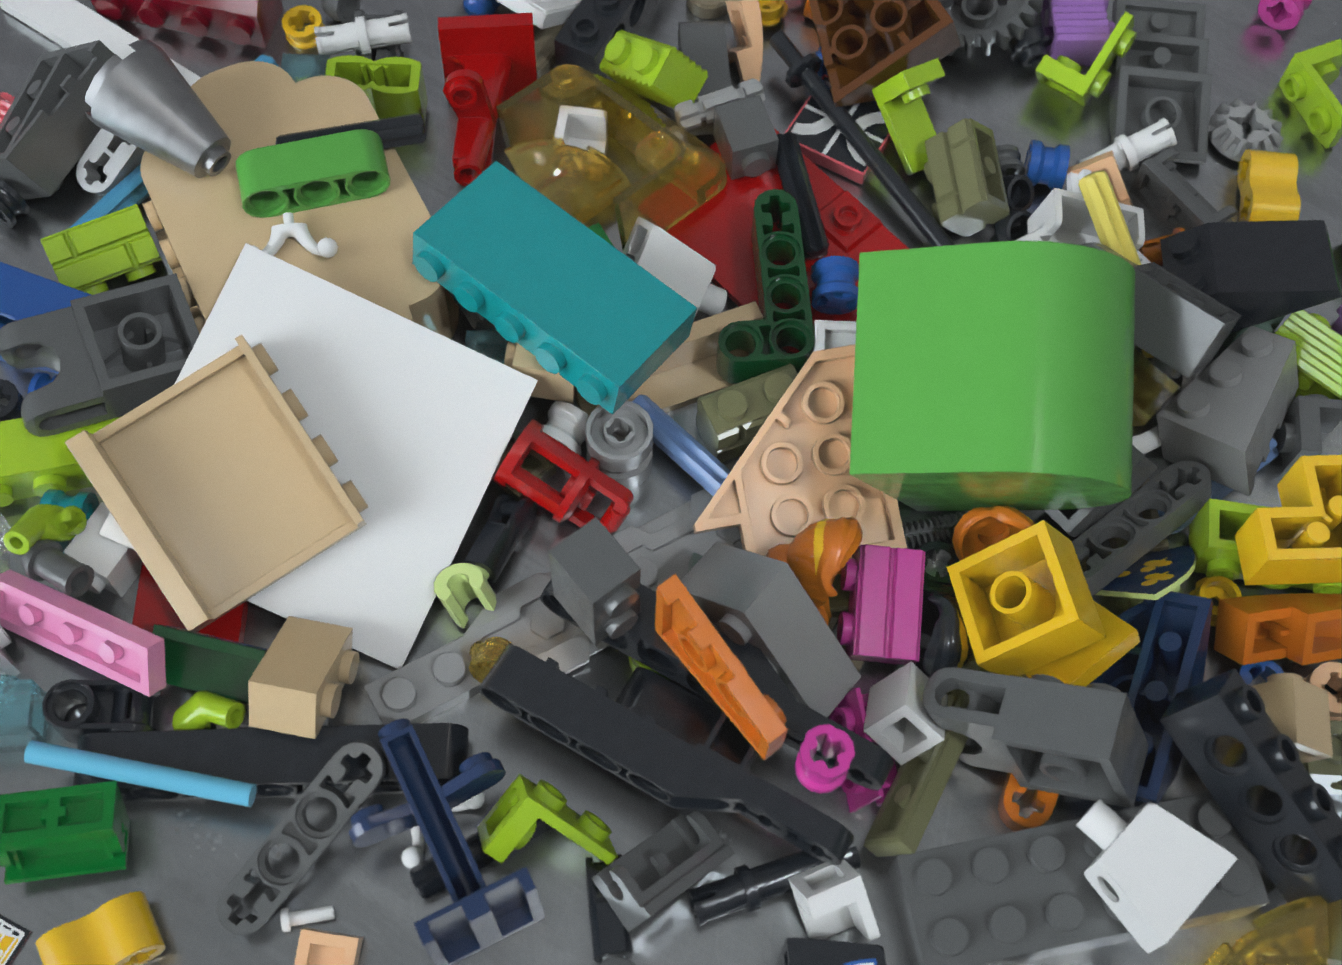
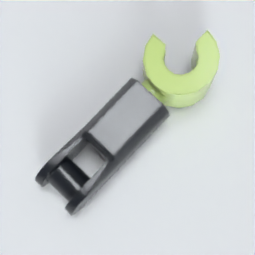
M499 494L495 499L484 528L465 558L464 563L453 564L443 569L437 575L434 582V592L458 627L465 628L469 620L465 613V607L474 598H479L486 610H495L497 603L496 594L488 581L496 583L515 547L534 524L537 516V504L530 498L525 497L520 501H515L511 494Z

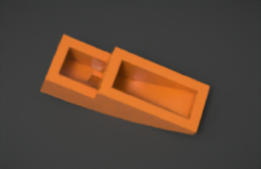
M1292 593L1219 599L1214 650L1241 665L1288 658L1300 665L1342 659V594Z

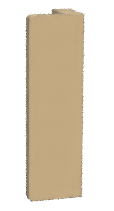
M756 301L693 322L689 337L638 388L628 401H633L638 395H646L667 413L696 403L699 397L734 385L725 381L719 375L716 367L719 334L725 326L733 322L763 320V315ZM736 349L730 351L736 357L750 355L744 350ZM576 388L574 395L579 408L590 416L592 411L600 405H593L586 401Z

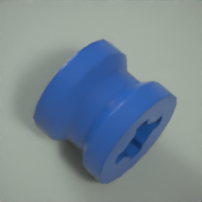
M1032 139L1030 141L1024 167L1026 170L1025 176L1031 180L1033 187L1036 184L1047 185L1051 191L1054 188H1063L1069 165L1070 146L1059 144L1053 148L1044 146L1042 141Z
M829 256L815 261L811 266V280L816 285L811 296L813 308L820 313L829 315H840L856 310L858 301L856 282L859 280L858 262L845 256Z

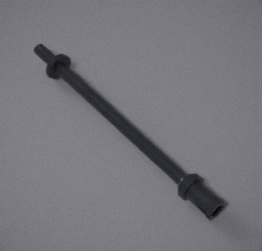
M783 31L776 32L770 38L769 43L789 67L785 79L787 85L791 88H798L803 85L932 247L955 245L844 106H835L830 88L817 74L822 62L820 57L815 53H810L804 57Z

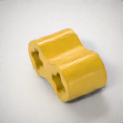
M1253 149L1245 150L1237 173V187L1240 191L1239 222L1297 221L1299 219L1301 199L1297 191L1298 157L1296 154Z
M141 891L130 892L111 899L88 915L64 923L44 933L35 943L43 965H142L156 958L166 948L146 895Z

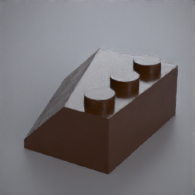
M808 0L836 107L876 101L871 89L904 70L936 58L941 60L961 46L954 21L939 0Z

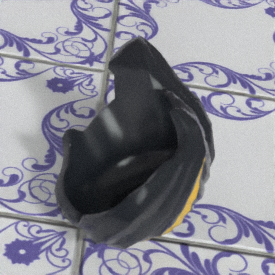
M924 577L919 662L914 664L927 677L931 678L939 669L963 667L973 650L953 586Z

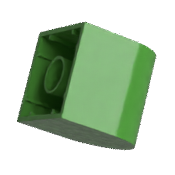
M1000 241L860 253L850 475L917 511H970L974 507L1001 505L1014 507L1017 510H1064L1111 505L1130 498L1132 494L1134 267L1125 259L1107 251L1082 245L1047 241Z

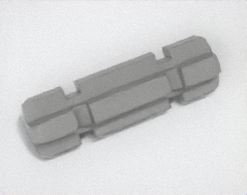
M753 78L739 83L737 89H734L732 85L702 95L697 98L696 103H693L692 99L679 103L674 107L676 122L683 131H689L700 127L701 121L705 120L707 124L714 122L715 106L760 95L764 104L765 94L761 82Z

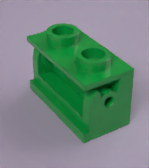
M117 781L1 794L0 866L6 867L5 885L127 869L130 820Z

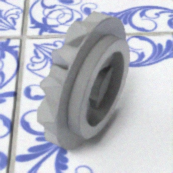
M1236 98L1230 105L1222 103L1219 105L1209 120L1208 136L1213 146L1221 154L1240 162L1246 149L1276 152L1283 140V137L1280 135L1283 123L1272 119L1273 109L1262 111L1257 108L1256 100L1245 105L1240 99ZM1243 123L1251 125V134H1248L1246 139H1243L1244 132H1242L1243 127L1241 126Z

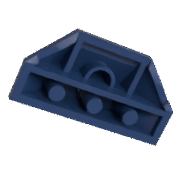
M1171 591L1158 600L1143 599V602L1118 615L1119 618L1137 629L1140 643L1090 683L1107 684L1127 694L1149 744L1135 800L1158 805L1178 775L1183 753L1162 725L1160 719L1177 693L1203 682L1213 602L1210 598Z

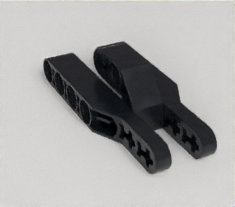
M551 578L540 596L541 602L554 614L580 628L555 598ZM641 584L640 588L636 590L640 594V613L637 614V622L622 636L616 639H611L608 636L602 641L717 705L655 631L656 592ZM712 623L732 653L742 662L748 675L763 695L767 694L783 711L787 721L784 725L788 729L784 740L785 744L800 751L801 744L804 742L809 730L818 725H832L839 730L845 731L853 741L855 755L850 762L846 778L871 790L882 788L894 765V760L885 750L798 702L759 648L748 642L744 646L736 644L722 632L719 626ZM509 643L479 686V691L494 705L671 808L739 813L815 858L831 865L838 866L842 863L854 840V835L843 824L750 772L749 769L758 753L721 709L649 669L636 667L616 701L608 697V690L599 685L596 689H593L559 670V663L550 657L545 662L530 652ZM821 750L816 751L813 758L815 761L824 760L828 768H833L836 760L835 757L825 758Z

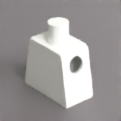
M638 216L622 253L696 306L697 311L710 316L721 313L727 301V291L710 284L716 271V265L662 228Z
M1099 799L1076 824L1078 828L1103 849L1084 871L1086 879L1148 954L1170 940L1237 860L1232 853L1157 804L1150 802L1126 823Z

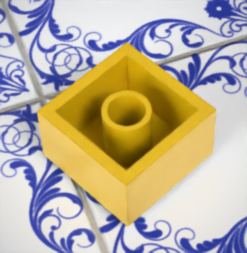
M1045 520L947 567L976 663L991 673L1021 676L1107 638L1072 541Z

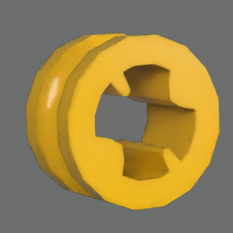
M299 5L289 9L282 18V28L289 44L298 49H311L317 46L315 40L317 36H315L314 27H324L319 11L308 5ZM303 24H311V25H307V26L305 27L304 31H301V32H298V31H297V30L302 29Z

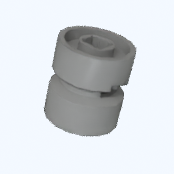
M628 400L613 415L603 407L598 406L592 411L586 422L587 460L589 461L591 457L598 460L601 472L629 490L638 488L647 480L652 470L653 423L649 414L640 405Z

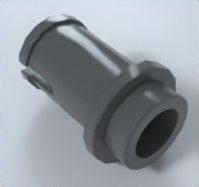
M38 540L26 554L22 555L21 562L28 577L35 581L46 580L61 589L69 597L77 598L82 596L93 583V568L64 553L62 545L54 540Z

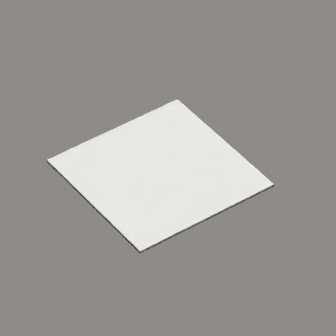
M246 243L175 384L237 347L238 343L235 338L241 334L251 348L261 343L279 369V371L270 376L281 394L291 388L309 415L300 423L311 439L321 434L339 462L330 467L341 485L351 480L368 505L367 509L360 512L367 523L365 526L247 601L286 619L288 616L353 628L352 649L399 669L403 667L436 597L434 592L435 579L443 569L451 565L538 380ZM109 512L99 534L135 550L111 512Z

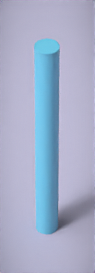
M31 740L27 744L24 752V761L29 764L246 807L253 805L257 792V785L253 783Z

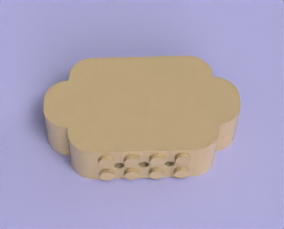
M260 61L236 63L203 76L191 86L231 141L229 149L231 159L219 174L215 176L208 174L205 177L197 178L147 151L144 152L141 159L140 172L151 201L145 202L142 205L173 274H177L199 334L245 244L254 245L263 250L270 239L271 227L284 224L283 215L259 218L253 217L244 211L235 162L237 158L246 151L276 145V137L279 135L379 119L367 95L355 83L337 76H315L295 83L285 70L276 65ZM395 148L384 149L391 181L388 189L382 194L372 198L293 213L294 223L307 224L311 236L317 243L323 238H331L337 243L338 251L330 258L315 255L307 251L294 237H290L285 240L274 257L449 339L452 338L459 323L458 305L446 288L438 282H430L418 272L415 265L412 264L413 232L431 216Z

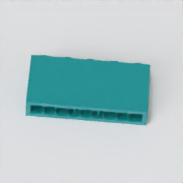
M497 161L413 232L412 264L415 265L418 272L430 282H438L455 296L462 307L470 312L479 313L495 326L498 333L504 339L520 344L535 355L538 363L545 370L553 374L559 373L560 376L577 388L579 394L586 401L593 405H600L612 415L690 335L697 311L696 306Z

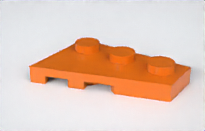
M675 573L656 587L655 631L765 761L783 747L788 730L784 725L787 722L786 717L778 704L767 694L763 695L748 675L742 662L732 653Z

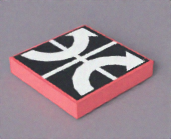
M824 74L822 80L831 90L829 77ZM810 95L785 133L793 132L797 136L801 152L812 162L862 185L871 172L870 168ZM870 101L844 106L880 152L883 153L892 138L877 102Z

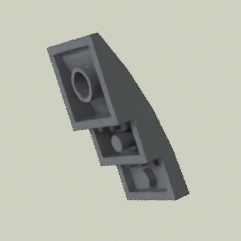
M1114 0L1112 21L1115 23V27L1126 11L1134 15L1133 31L1137 33V36L1127 54L1123 58L1116 55L1110 65L1109 72L1112 73L1109 80L1111 145L1114 144V138L1121 134H1125L1128 137L1158 122L1160 119L1166 118L1169 122V126L1166 129L1172 127L1177 139V145L1174 148L1180 153L1173 162L1204 165L1207 159L1212 74H1207L1209 39L1204 38L1206 4L1169 0ZM1159 152V153H1157V154H1155V155H1153V156H1151V157H1149V158L1152 159L1153 157L1157 156V155L1160 154L1161 152Z

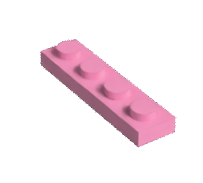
M4 566L0 568V624L3 628L148 697L166 687L163 638L73 597H69Z

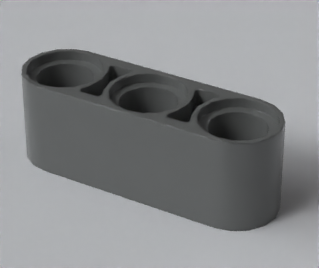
M724 21L679 22L678 51L683 52V55L695 61V64L701 65V68L707 70L708 77L697 98L731 86ZM705 120L701 121L700 127L685 131V135H713L714 122L707 124Z

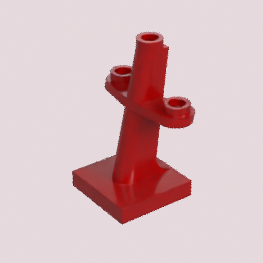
M532 13L438 17V35L445 78L443 93L448 100V104L450 103L458 117L452 156L454 179L462 186L469 185L492 165L496 124L502 102L504 100L539 99Z

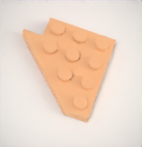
M855 344L812 352L694 524V534L739 527L743 550L766 556L769 549L779 544H790L801 531L815 522L823 519L853 517L858 520L863 531L860 545L907 548L897 499L850 475Z

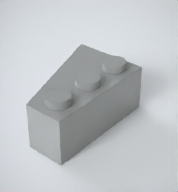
M1255 326L1249 327L1157 414L1163 459L1172 463L1180 461L1201 463L1209 469L1211 480L1250 497L1255 486L1254 477L1260 463L1266 461L1270 452L1269 443L1276 429H1280L1299 386L1296 342Z
M715 542L681 579L683 585L710 622L719 626L722 632L736 644L744 646L748 642L759 648L795 699L825 717L832 713L861 678L856 667L788 563Z

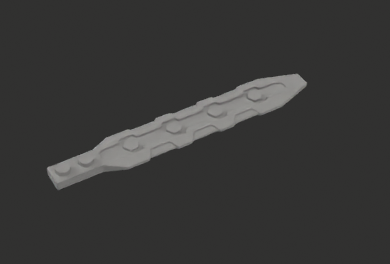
M703 489L691 495V501L639 527L631 525L612 535L641 568L642 585L656 592V587L675 573L681 580L688 572V564L692 554L698 553L703 556L715 542L743 549L739 527L694 534V524L713 498L708 491ZM551 571L546 574L538 572L497 593L495 610L491 611L483 608L462 637L365 685L364 688L382 724H388L403 718L409 719L411 724L423 723L479 694V686L509 643L530 652L545 662L550 657L559 663V670L566 674L590 662V656L610 645L601 641L595 646L582 629L557 616L541 602L540 596L552 577Z

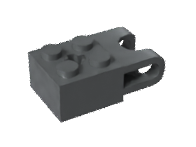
M1097 242L1080 244L1115 254L1128 261L1134 267V348L1138 346L1154 356L1151 364L1173 378H1179L1181 374L1189 378L1206 368L1242 316L1154 262L1137 265L1103 244Z
M177 274L70 300V307L16 320L1 327L0 355L10 366L17 369L48 367L59 372L53 382L28 393L22 401L21 417L27 431L38 437H45L117 418L175 384L200 335Z
M957 667L939 669L928 680L922 699L925 709L935 724L946 730L961 733L978 743L971 746L965 743L959 756L961 762L970 766L1012 773L1020 787L1092 801L1101 799L1104 803L1133 808L1149 744L1126 693H1122L1117 688L1102 683H1092L1088 687L1064 684L1059 679L1044 674H1035L1031 678ZM954 689H962L969 695V705L966 709L952 706L943 707L941 706V699L947 692Z

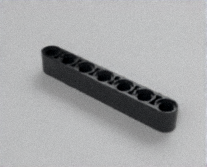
M454 723L412 724L440 786L460 775L459 766L468 759L469 729ZM387 724L322 726L316 739L261 728L88 733L78 738L77 749L253 783L257 785L256 797L301 796L340 748L353 741L366 740L378 745L384 752L387 761L386 774L372 794L403 793L378 737L380 729ZM365 753L357 758L347 755L345 761L351 766L347 775L336 785L329 776L325 784L335 787L344 795H349L345 792L355 780L361 776L369 780L371 779L373 774L369 772L367 766L372 759ZM74 773L73 786L115 780ZM117 781L123 801L205 799Z

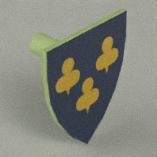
M1189 545L1146 554L1095 595L1129 598L1131 607H1134L1143 602V599L1158 600L1171 591L1179 592L1180 584L1186 581L1196 569L1195 552Z

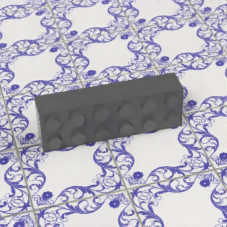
M1210 792L1159 802L1158 806L1214 841L1237 858L1236 862L1178 930L1247 916L1270 903L1252 851ZM1145 805L1114 812L1127 823ZM1081 818L917 851L915 854L897 855L886 870L911 965H1018L1135 939L1085 877L1084 871L1103 849L1076 826Z

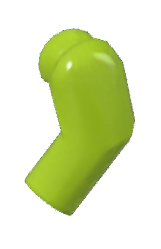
M38 504L30 508L6 532L3 537V543L10 552L23 555L38 540L44 541L48 539L64 542L73 539L75 535L85 530L87 518L85 513L77 506H67L64 508L52 504Z
M201 690L196 692L175 711L172 727L173 730L211 729V723L228 729H236L245 718V706L241 702Z

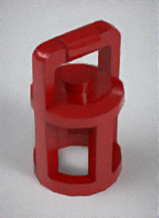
M532 419L509 450L493 481L504 488L507 485L513 487L554 514L552 519L559 524L569 520L580 528L596 517L586 509L599 491L613 501L601 519H597L610 534L617 532L630 513V505L634 499L632 492L601 472L598 460L591 457L588 461L543 432L544 425ZM531 450L536 451L571 474L561 492L521 467Z

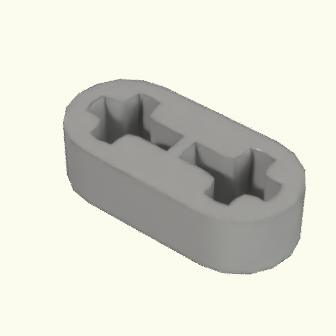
M101 128L77 164L76 177L78 183L84 190L90 193L105 196L141 163L145 150L133 144H128L124 139ZM100 165L104 166L103 172L107 175L104 182L99 181L101 176L97 169Z

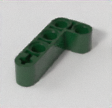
M771 189L764 191L757 197L754 203L751 239L759 309L763 315V320L733 322L725 326L720 332L716 367L719 375L731 384H737L788 364H792L797 373H799L813 351L815 336L798 205L795 198L784 190ZM773 222H776V226L780 231L772 232ZM776 260L783 261L787 265H776L771 262ZM787 303L794 308L782 309L775 304ZM791 346L800 352L789 354L783 352L780 348ZM739 349L748 352L750 355L736 357L730 351Z

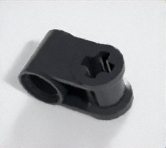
M69 679L60 681L49 689L42 702V710L46 720L62 738L74 744H78V738L81 735L88 733L157 731L152 727L154 699L161 695V690L148 697L113 679ZM87 703L86 710L81 717L73 721L64 720L66 713L71 707L76 704Z

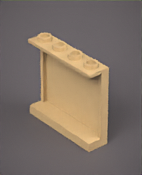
M242 334L235 338L238 343L237 347L94 434L83 430L65 441V444L188 632L202 630L367 524L360 512L368 508L363 497L351 480L341 485L330 468L339 462L321 434L311 439L300 421L309 416L291 388L281 394L270 377L279 369L261 343L251 348Z

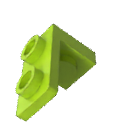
M1126 11L1124 12L1086 75L1081 74L1083 68L1075 61L1059 55L1057 60L1045 54L1035 70L1038 82L1084 107L1091 96L1098 98L1112 76V73L1107 70L1116 55L1123 58L1137 36V33L1133 31L1134 15Z
M1341 38L1294 54L1278 83L1284 96L1291 101L1307 123L1310 132L1317 137L1325 149L1336 146L1342 136V105L1328 87L1338 78L1339 70L1342 67Z
M938 58L904 70L871 89L904 170L908 175L924 169V164L928 162L925 141L937 135L922 98L931 93L929 84L945 76Z
M522 774L517 776L477 826L483 852L501 864L513 849L520 850L528 843L534 834L538 818L608 865L612 864L617 857L609 838L612 831L603 820L588 810H585L582 815L578 814L565 805L567 803L566 797L553 785L545 780H540L535 784Z

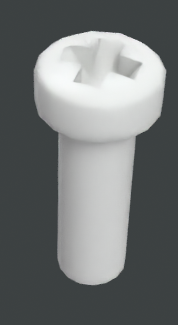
M334 905L291 912L289 907L282 908L280 911L283 932L291 931V926L335 920Z

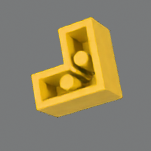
M1342 455L1301 456L1277 484L1282 507L1257 508L1235 534L1245 585L1342 583Z

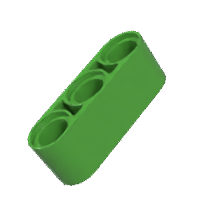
M367 129L351 130L256 148L244 152L235 162L242 207L247 214L259 218L280 216L287 212L295 213L372 198L385 192L390 186L391 181L382 139L379 134Z

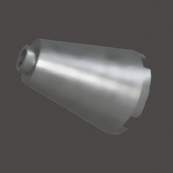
M149 39L137 40L129 44L135 52L123 60L116 54L108 59L94 76L86 92L85 102L92 107L91 112H85L88 119L98 127L197 178L205 177L208 174L215 176L227 166L231 159V153L229 152L231 141L161 47Z

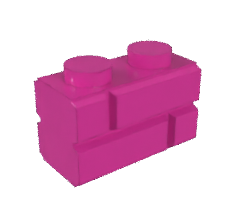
M867 544L860 545L852 555V558L841 569V590L850 592L848 612H841L839 615L837 640L840 645H846L845 652L850 660L906 665L911 661L913 663L919 662L926 551Z

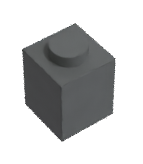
M760 95L715 106L713 136L730 179L733 180L744 176L755 177L765 173L767 170L776 168L779 139Z

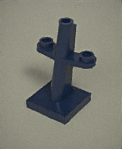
M398 719L381 728L378 732V737L408 803L385 810L381 804L363 808L351 817L350 823L352 828L349 831V836L355 847L363 848L419 826L453 901L452 904L413 923L435 965H454L544 919L545 915L538 891L527 867L488 886L486 885L451 810L501 781L506 774L501 761L493 759L489 752L475 754L460 764V775L440 786L409 719Z

